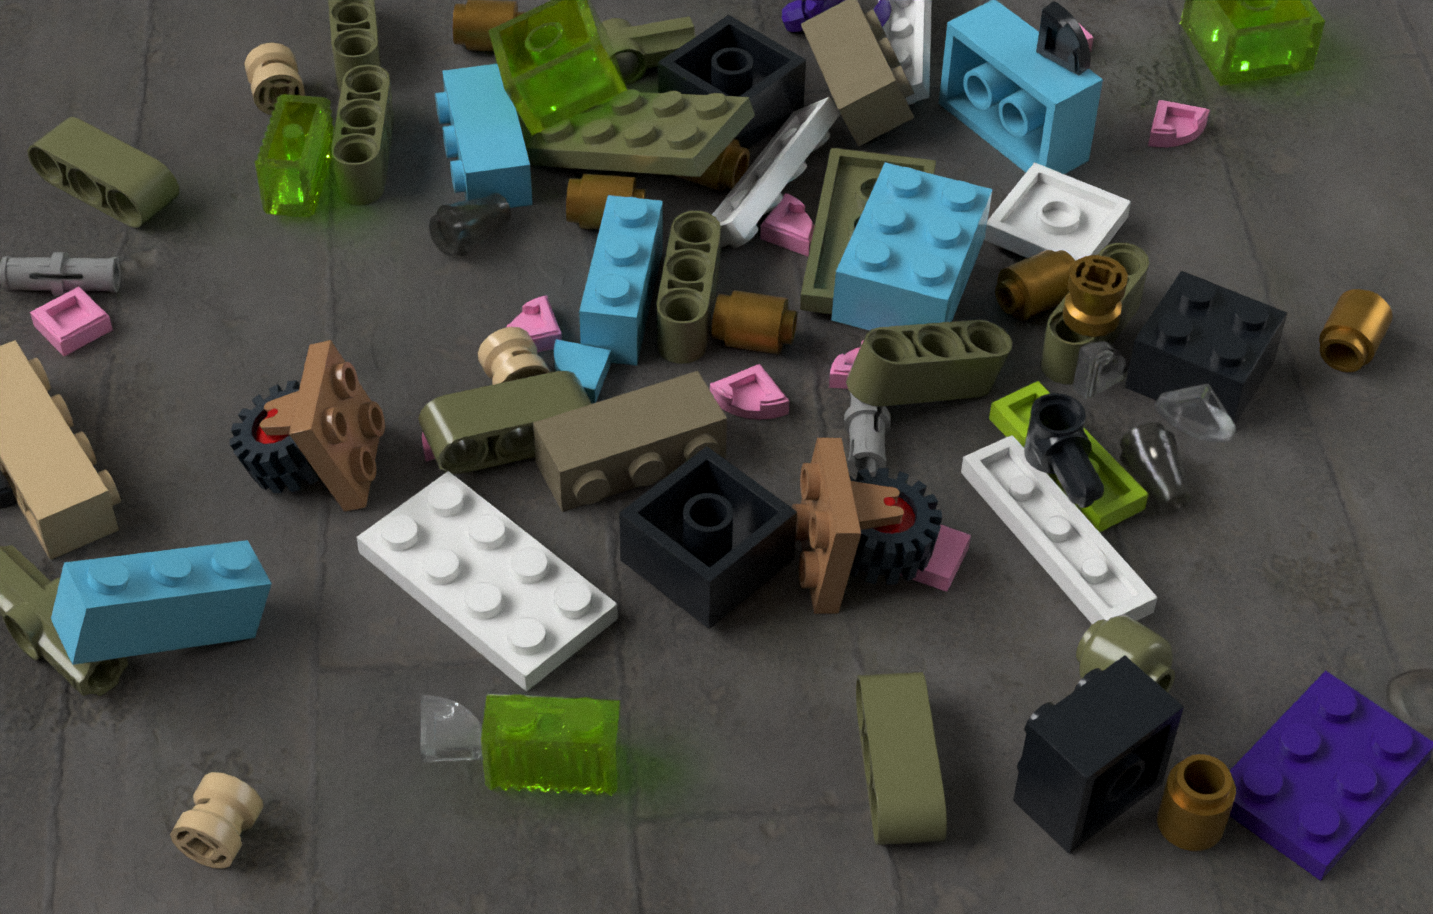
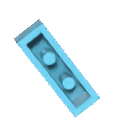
M505 63L443 70L444 92L435 93L439 124L449 123V126L442 127L447 158H457L456 161H450L454 193L464 192L469 214L532 205L530 162Z
M611 195L607 197L579 310L581 344L611 350V363L636 366L638 364L663 250V201Z
M248 540L64 562L51 620L72 665L251 639L256 636L272 583Z

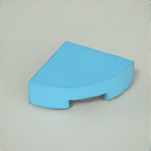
M556 339L554 344L555 371L573 372L579 378L591 403H596L611 366V350Z

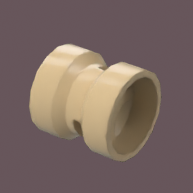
M266 43L254 48L247 55L244 63L245 71L251 84L254 103L258 109L268 115L276 116L288 114L296 110L303 102L305 90L301 76L298 74L295 56L290 48L279 43Z
M506 327L497 330L483 341L478 351V360L484 372L492 379V385L551 373L544 360L537 356V347L529 333L520 327Z
M211 772L203 777L193 795L194 808L181 814L170 836L178 850L188 858L211 868L223 869L230 867L242 846L241 832L252 828L264 806L261 797L247 783L231 775Z

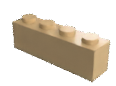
M14 340L0 346V470L12 488L16 502L47 556L52 560L118 531L119 528L113 506L121 503V499L109 472L105 469L97 473L93 465L97 464V460L84 432L72 433L70 428L74 426L73 420L62 396L57 394L50 397L47 391L51 390V386L39 359L34 358L28 361L18 343Z

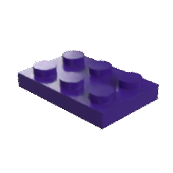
M1325 670L1230 769L1236 786V795L1229 816L1321 881L1426 764L1433 752V741Z

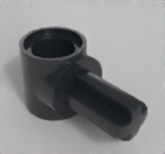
M1061 393L1045 394L1036 399L1031 407L1024 447L1025 458L1035 469L1044 473L1056 474L1070 502L1078 504L1081 508L1090 507L1094 501L1103 497L1104 485L1088 458L1092 444L1084 431L1085 409L1078 400L1069 395Z

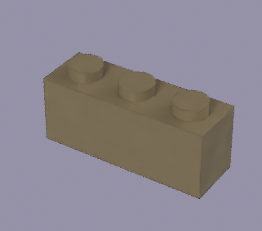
M845 0L801 23L837 108L858 147L915 118L906 100L907 97L915 93L874 9L864 14L858 0Z
M698 371L533 423L535 462L562 512L582 505L597 503L603 498L636 487L654 484L658 480L667 477L706 446L724 459L726 458L727 417Z

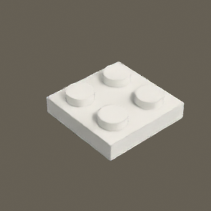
M1034 162L988 219L984 240L1026 258L1045 250H1053L1055 252L1064 250L1076 261L1084 256L1098 255L1108 245L1128 218L1131 201Z

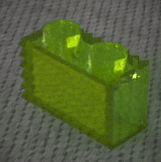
M286 94L277 97V103L274 104L275 110L272 111L273 117L269 118L268 131L264 132L263 145L260 146V153L257 154L258 160L254 161L262 208L266 214L308 218L314 215L332 160L331 147L334 126L332 125V110L329 108L331 102L324 97Z
M487 694L481 733L485 785L491 791L497 786H500L504 791L512 786L517 792L526 787L530 792L539 788L545 793L552 788L557 794L563 789H566L570 794L578 789L583 795L590 790L596 795L603 791L610 796L613 795L618 789L621 754L620 700L587 697Z

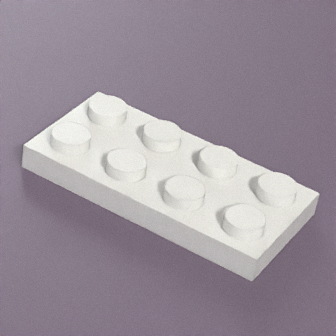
M449 471L357 536L358 550L362 556L526 692L618 619L617 603Z

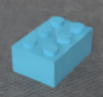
M991 0L947 22L939 104L1024 172H1027L1035 162L1066 174L1089 161L1103 82L1102 78L1090 69H1087L1078 76L1037 53L1039 32L997 0Z
M885 162L836 270L831 321L869 331L878 327L952 322L985 239L992 189Z

